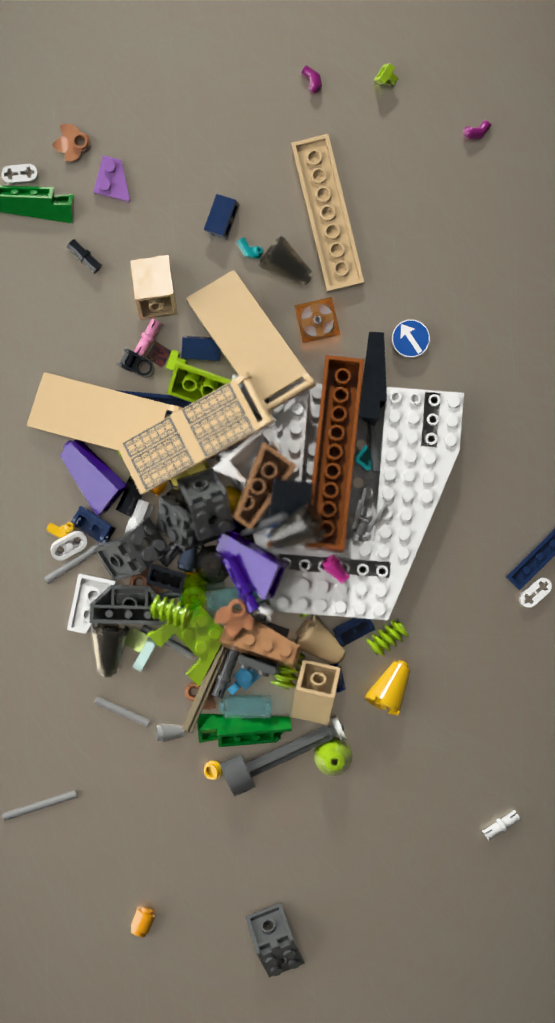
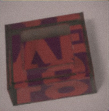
M155 342L146 358L163 368L169 359L171 351L160 343Z

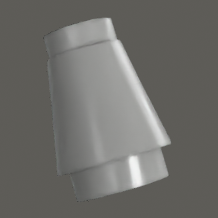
M163 723L157 725V741L166 742L184 737L183 726Z

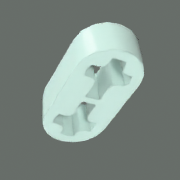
M150 637L132 667L140 672L143 670L156 646Z

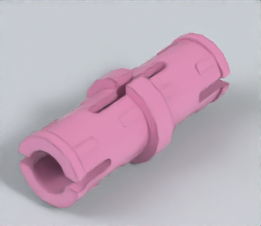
M152 318L146 331L141 334L142 338L134 352L145 357L150 345L155 342L154 338L163 324Z

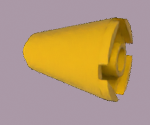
M398 660V662L394 661L364 697L366 701L380 710L389 709V714L398 716L411 671L408 668L409 665L401 660Z

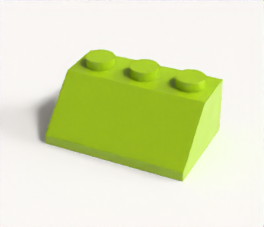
M176 361L167 394L194 403L232 380Z

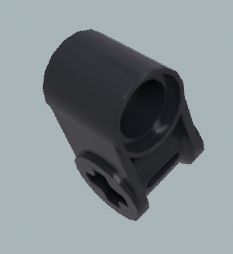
M124 348V354L120 362L116 364L144 378L151 377L155 371L154 365L148 359L127 348ZM143 364L150 365L147 373H141L140 368Z

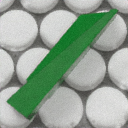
M0 185V212L72 223L74 194L54 195V187Z
M200 714L197 721L199 743L218 740V747L276 743L281 739V734L292 731L290 717Z

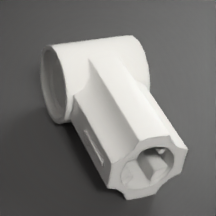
M138 500L133 516L129 519L126 526L125 534L144 518L151 516L154 504Z

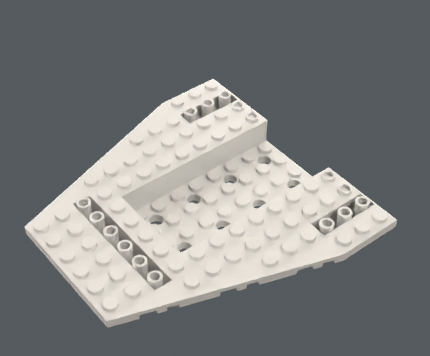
M232 375V381L238 378L239 375ZM297 380L266 399L265 402L269 404L305 381ZM244 383L240 384L239 387L259 423L262 417ZM315 383L316 386L314 388H308L272 410V413L269 414L275 420L274 424L280 445V454L296 465V468L287 480L312 483L322 384ZM386 387L387 401L380 408V419L375 425L378 456L380 457V471L372 472L371 468L369 472H366L353 462L352 488L350 490L344 553L305 549L307 522L298 521L304 540L268 547L267 528L253 533L256 545L288 563L275 596L269 598L273 611L377 620L389 619L460 451L464 393ZM359 417L354 459L361 451L356 446L358 440H365L370 449L367 422ZM248 436V437L242 439L241 441L235 443L234 445H232V446H231L232 450H235L240 444H242V443H243L246 439H248L250 436ZM260 446L240 463L236 464V468L239 469L238 472L246 481ZM360 477L364 480L362 488H356L353 485L355 478ZM240 481L241 489L243 491L246 482L244 483ZM366 487L367 493L361 517L367 519L368 524L372 522L385 503H388V507L373 526L371 533L366 532L365 536H361L350 531L352 527L350 519L356 515L359 500H361L363 489ZM269 505L255 524L266 520ZM333 554L339 557L347 574L350 576L342 584L326 572L322 565Z

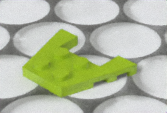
M199 605L193 609V616L187 629H182L181 625L179 627L174 626V622L172 624L166 623L159 629L150 631L147 635L161 648L175 634L199 658L185 674L197 686H200L221 646L220 638L224 629L219 624H216L214 619Z

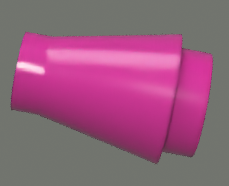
M334 554L322 563L324 570L341 584L350 577L339 557H336Z

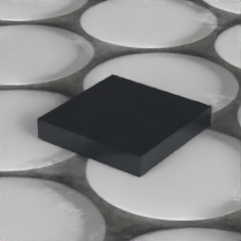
M273 478L268 517L271 518L285 512L288 515L287 520L308 522L313 483Z

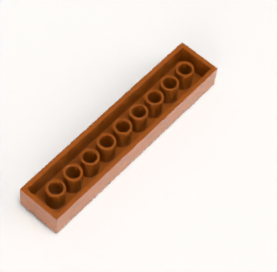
M325 356L312 475L313 486L305 539V549L344 553L364 359Z

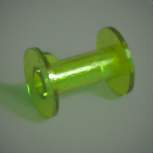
M191 574L185 578L181 602L184 607L188 604L189 610L201 609L206 603L205 591L207 584L202 576Z

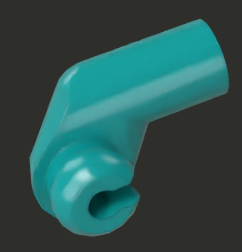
M245 237L236 241L245 257L258 259L262 256L263 248L260 246H249Z

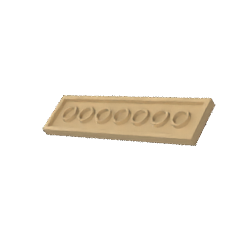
M329 134L292 142L291 146L326 290L330 292L363 284L364 278Z

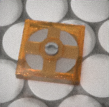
M332 297L295 305L303 343L340 335Z

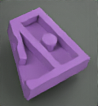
M103 155L94 194L130 203L122 160Z

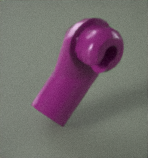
M306 65L301 73L310 79L311 85L309 90L312 93H317L322 87L321 77L319 73Z
M484 120L479 127H465L463 134L470 140L481 139L492 125L487 120Z

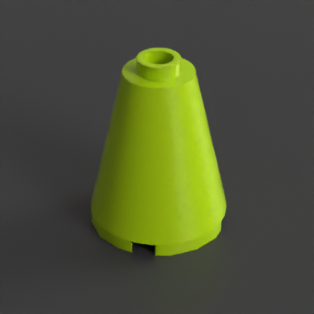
M334 737L333 741L331 740L315 749L314 761L322 773L329 776H337L344 773L350 767L352 751L344 740L341 742L339 738ZM333 758L337 759V761L331 762Z

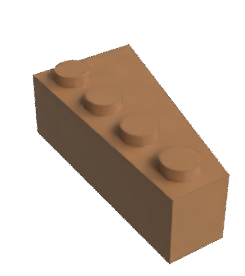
M262 442L232 517L251 530L270 504L273 478L287 480L296 468V465L268 444Z
M234 607L235 611H240L238 608ZM253 618L254 622L251 630L242 627L239 633L233 637L228 635L224 627L220 638V643L223 647L296 669L302 652L300 647Z

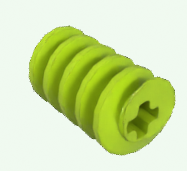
M158 594L151 605L150 616L152 615L153 619L159 618L162 622L167 619L168 624L174 622V626L179 627L181 625L182 629H187L193 616V609L189 611L188 604L182 609V602L174 606L175 600L173 599L168 604L167 597L160 601V595Z
M398 619V622L390 621L392 627L385 624V632L379 629V636L372 634L373 641L368 638L365 639L376 655L385 656L383 649L390 652V644L396 647V640L401 643L403 642L402 635L407 638L409 637L408 632Z
M301 653L299 659H305V655ZM298 660L297 666H302L300 660ZM283 665L276 666L280 674H274V677L278 680L271 681V683L285 689L294 688L295 684L291 680L298 679L294 673H300V670L297 667L293 669Z

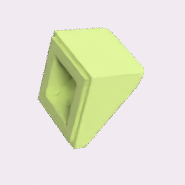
M133 627L124 644L140 653L149 636Z

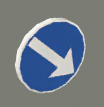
M417 320L400 322L392 334L394 349L405 357L421 355L430 343V334L427 327Z

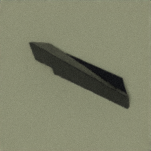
M369 332L358 411L360 419L375 426L380 419V408L387 401L384 332Z

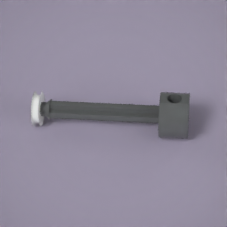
M335 715V718H330L333 723L332 726L325 725V727L248 763H245L242 755L221 763V769L234 797L256 787L252 777L331 740L333 741L335 736H339L342 742L343 739H346L343 732V724L339 723Z

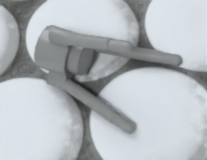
M366 487L363 489L355 520L350 530L361 536H365L366 532L371 533L373 526L388 507V503H385L372 522L368 524V520L361 517L367 493Z

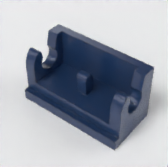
M216 194L204 231L227 240L240 204L235 199Z
M182 337V359L220 361L221 350L212 337Z
M81 505L71 521L75 527L101 544L107 543L116 529Z
M351 618L332 628L342 647L376 630L371 619Z

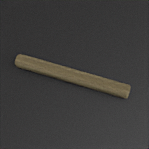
M222 644L200 685L182 729L188 733H192L229 650L223 647Z

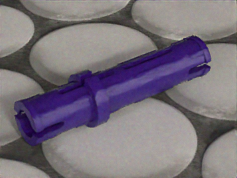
M233 555L224 559L222 563L227 569L239 593L238 596L242 598L248 612L251 613L260 608L252 594V588H249Z

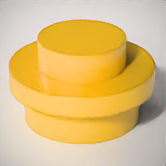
M212 760L206 763L204 774L208 779L216 780L222 776L223 771L217 761Z

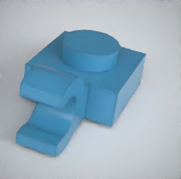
M241 668L233 675L236 681L227 690L231 695L241 686L247 690L260 677L252 668L251 670Z

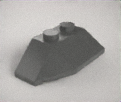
M110 585L90 603L89 623L164 625L167 623V619L162 622L159 618L153 619L152 615L150 616L151 605L157 596L150 586Z

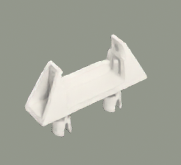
M273 423L251 434L235 450L226 448L219 452L221 462L212 469L245 483L246 480L238 472L239 469L234 467L237 463H240L260 446L265 439L268 440L267 443H270L277 452H281L275 424Z

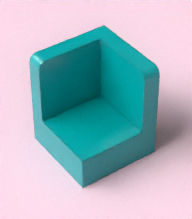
M365 445L353 462L366 472L371 470L372 465L370 449Z

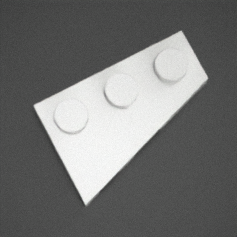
M79 573L67 630L86 634L92 623H89L90 603L110 585H115L117 581Z

